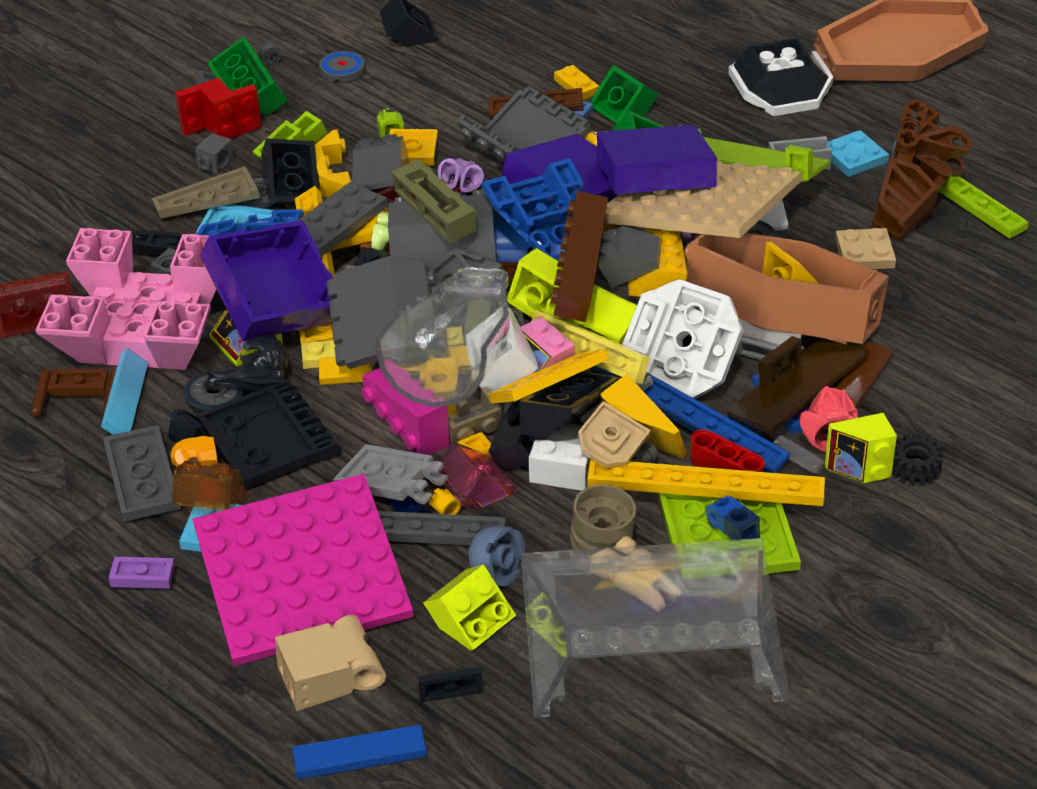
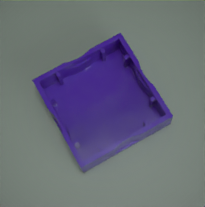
M695 125L597 132V161L602 171L607 174L608 182L615 194L717 187V157Z
M578 134L506 153L502 176L506 177L509 184L542 176L548 164L570 158L582 178V192L608 197L607 203L618 195L612 190L607 174L602 171L597 161V146Z
M303 220L271 225L260 230H242L208 236L200 257L243 341L252 340L261 335H277L333 323L331 322L330 300L328 299L326 283L328 280L333 279V276L322 262L319 250Z

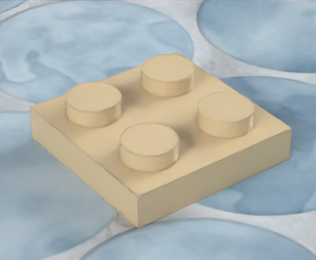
M887 228L836 231L835 240L840 256L871 269L895 268L896 258Z

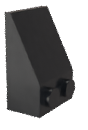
M266 138L261 153L262 176L269 203L296 205L295 198L314 186L318 188L315 142Z

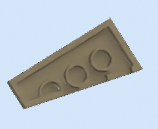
M246 166L152 198V201L161 219L260 198V194Z

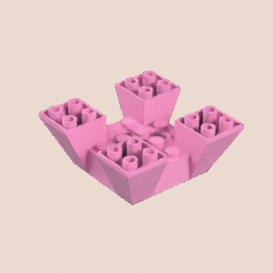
M80 228L66 263L90 296L51 295L36 328L37 335L80 363L118 365L121 352L128 348L147 361V367L186 370L199 344L211 310L210 302L216 291V287L200 257L208 236L182 234L170 266L171 275L133 272L131 231Z

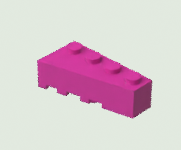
M391 363L362 376L363 388H361V394L366 403L372 404L381 419L384 418L390 424L395 435L399 434L410 451L413 450L415 453L431 455L450 446L448 408L445 402H435L436 397L430 391L424 394L419 383L416 381L410 383L409 377Z

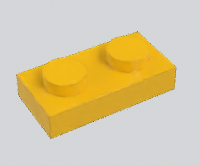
M574 65L554 72V80L563 88H582L583 100L594 96L599 88L598 84Z

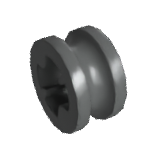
M266 42L259 48L258 54L266 65H274L281 59V51L275 43Z

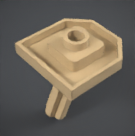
M603 401L578 431V438L582 454L605 468L627 465L650 436L651 430Z

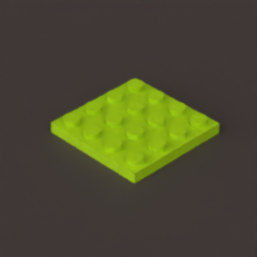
M658 493L660 508L681 584L800 570L801 560L782 503L736 499L760 517V541L738 551L731 545V538L720 529L713 527L706 516V506L715 503L721 498Z

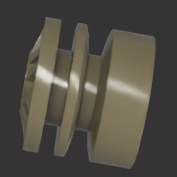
M603 484L589 486L578 493L573 504L570 545L574 553L582 560L593 564L595 559L603 553H608L612 556L614 547L623 537L629 536L632 539L636 505L628 493L618 487Z

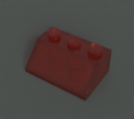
M69 271L0 284V338L35 332L51 295L74 296Z

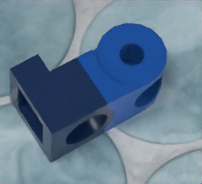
M728 495L706 506V516L711 525L716 529H720L731 538V545L736 550L741 551L760 541V517L733 497Z

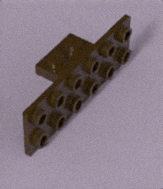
M791 336L759 361L760 385L728 408L727 416L763 431L773 433L812 402L825 386H832L869 356V350L849 342L843 344L820 337L801 352V339Z

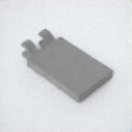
M365 444L335 476L333 481L365 474L372 495L401 501L407 496H411L416 502L426 504L432 497V494L423 491L428 483L422 479L425 477L433 484L441 486L448 479V475L439 473L444 465L439 461H434L431 455Z

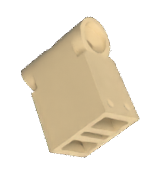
M347 615L340 618L333 625L327 623L275 637L277 667L297 711L350 694L353 689L364 691L375 689L385 681V671L376 653L367 644L366 632L357 616Z

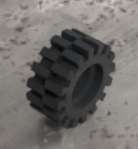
M909 434L904 435L903 439L899 437L896 439L892 467L893 476L895 478L900 477V482L905 483L906 480L910 481L909 485L914 486L915 482H918L919 486H924L925 481L928 484L933 483V480H937L939 474H941L944 457L942 446L940 444L936 445L937 441L935 439L928 441V436L923 435V438H918V434H913V438H910ZM910 458H917V459H921V460H923V461H921V462L913 461V460H910Z

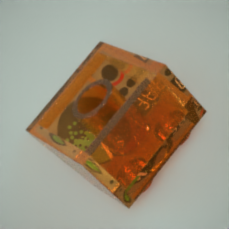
M184 461L173 470L172 504L220 510L233 508L246 496V489L239 469L229 468L230 466L224 463L204 466L201 465L200 461Z

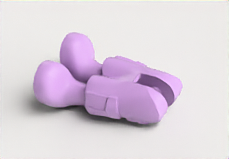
M447 158L438 166L439 178L444 179L451 189H454L457 182L460 181L461 191L470 192L477 189L484 180L483 169L471 160L469 162L464 161L462 158Z

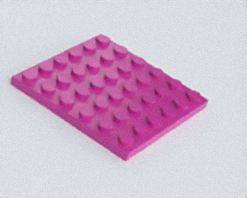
M365 474L192 518L234 666L276 655V636L327 623L333 625L340 618L347 615L357 616L364 630L414 617L413 608Z

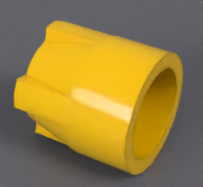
M437 488L431 500H429V504L439 514L456 515L461 508L460 500L447 489Z

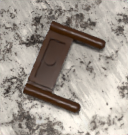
M48 369L42 370L31 414L34 417H39L42 414L46 395L50 393L51 396H105L106 394L102 410L104 415L116 369L108 372V369H54L53 372Z

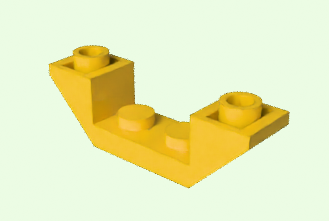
M332 130L315 144L318 186L321 196L329 198L343 188V186L352 182L348 171L333 173L332 169H330L332 164L343 163L342 153H346L344 138H339L338 130Z

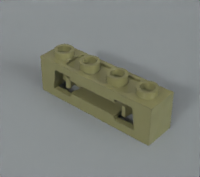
M416 159L392 171L395 192L450 244L477 231L476 219L478 216L475 208L472 205H468L458 192H454L449 188L444 179L436 176L430 166H426L419 159Z

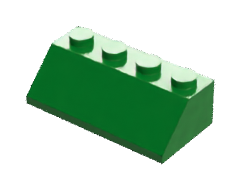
M245 36L207 63L215 77L220 78L230 91L253 84L257 89L260 114H271L288 101L268 68Z

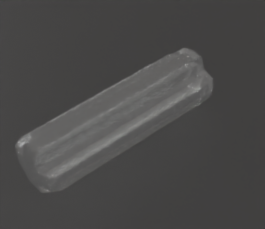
M780 435L774 440L773 443L790 453V460L811 473L818 474L823 469V459L785 436Z

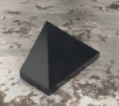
M481 667L444 669L418 677L420 703L483 693Z

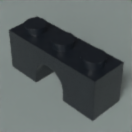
M525 397L514 402H506L488 451L502 471L529 464V455L535 440L529 435L520 434L519 401Z

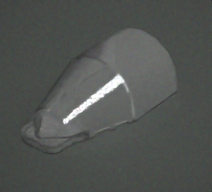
M462 268L457 270L449 279L433 287L432 294L427 297L421 294L417 297V303L413 305L406 303L399 308L375 339V350L380 369L395 390L412 402L431 407L456 405L473 395L507 343L510 326L506 288L509 284L508 272L499 269Z

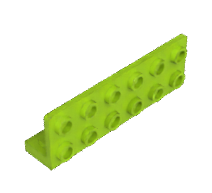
M703 137L716 155L717 160L722 161L723 164L744 163L746 166L753 167L767 165L769 168L775 169L790 167L792 170L802 171L801 182L809 181L830 165V160L813 157V149L789 145L785 148L784 152Z

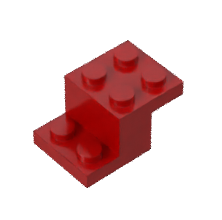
M216 78L175 92L181 132L185 136L207 129L210 133L231 139L261 129L257 89L253 84L230 91L220 78Z

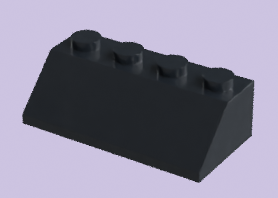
M582 371L530 394L519 401L520 434L529 435L534 440L547 439L548 436L559 431L563 426L595 406L602 399L600 394L617 382L621 376Z

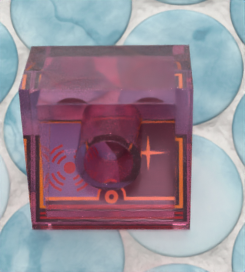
M452 441L438 460L444 465L439 473L448 475V479L442 485L450 489L464 507L470 505L482 509L518 491L517 486L489 455Z

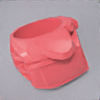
M825 386L814 398L808 411H804L800 415V426L803 429V434L813 447L823 452H826L827 440L825 439H827L828 433H822V431L828 430L830 423L858 418L857 408H855L844 389L839 390Z

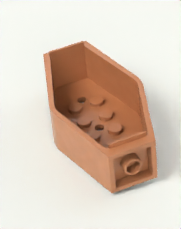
M745 233L741 238L701 234L686 246L684 257L687 259L686 282L732 298L739 319L755 326L821 337L843 344L848 342L863 344L881 323L889 276L811 243ZM771 241L802 264L819 284L775 278L763 274L766 242Z

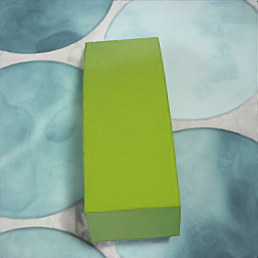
M306 111L293 124L286 120L267 138L314 141L316 143L328 132L322 120ZM265 140L252 151L260 159Z

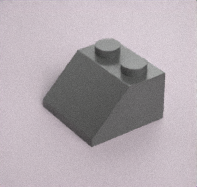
M625 226L618 229H609L602 234L597 265L611 288L659 268L662 241L659 236Z

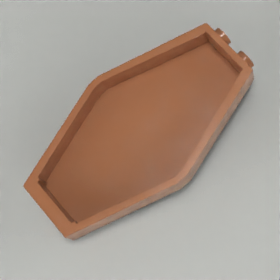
M877 0L819 29L814 48L833 75V80L916 81L982 48L988 36V27L982 21L977 7L973 5L971 0Z

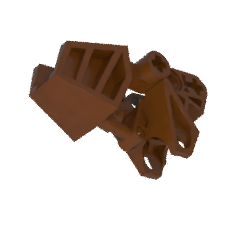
M917 99L909 101L905 105L893 146L892 157L890 156L872 226L876 228H887L888 235L897 240H901L930 217L936 205L938 189L946 187L950 177L962 176L965 160L959 157V155H968L972 139L956 125L942 129L937 127L940 113ZM913 110L918 111L916 119L911 118ZM954 140H961L966 146H955L952 142ZM946 163H956L959 166V168L952 169Z

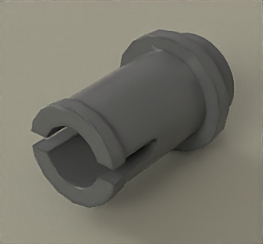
M643 443L629 462L655 463L659 454L652 443Z

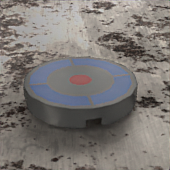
M332 52L321 59L319 65L320 74L330 82H335V79L340 80L341 83L355 81L364 73L365 60L356 52Z

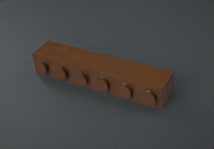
M577 190L575 201H569L566 215L571 217H566L563 230L568 235L563 234L560 247L565 252L560 251L557 267L562 269H557L554 285H557L558 288H553L550 303L555 304L553 313L555 316L586 322L592 299L608 197Z

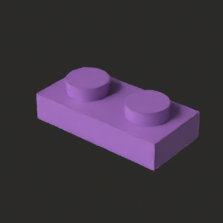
M114 557L109 575L110 587L170 589L175 570L174 558Z

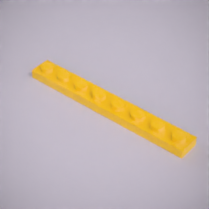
M590 459L587 487L603 484L630 491L723 498L729 495L734 499L823 506L825 477L642 462H628L625 466L605 468Z

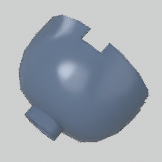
M492 525L480 530L473 538L468 550L470 567L484 564L498 586L506 587L512 584L521 572V570L517 569L519 560L524 561L525 543L522 534L518 530H513L512 527Z

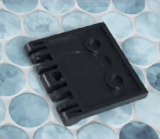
M291 380L282 381L196 414L197 421L204 426L203 431L207 437H214L215 449L227 467L237 470L242 489L320 459L325 461L331 460L341 453L340 445L329 432H325L326 427L312 407L309 406L305 399H302L303 396Z

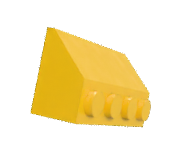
M653 228L643 229V232L657 235L662 240L660 265L658 269L627 281L628 294L630 296L641 297L643 293L651 290L654 291L678 279L686 281L687 278L680 231Z

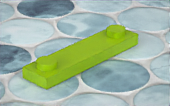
M959 176L950 177L948 185L938 189L940 193L1009 239L1028 229L1029 222Z

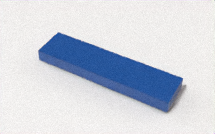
M421 725L292 747L297 780L427 757Z

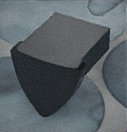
M176 409L173 411L170 419L169 439L178 443L183 439L200 437L203 434L204 426L187 410Z

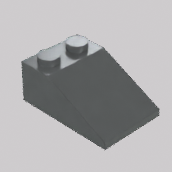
M390 134L382 137V140L373 141L372 138L358 141L359 144H356L353 149L352 182L368 190L394 186L392 171L409 163L404 136L397 137L396 134Z

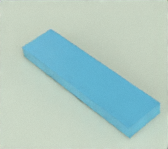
M128 348L121 352L101 427L112 435L131 431L148 366L147 361Z

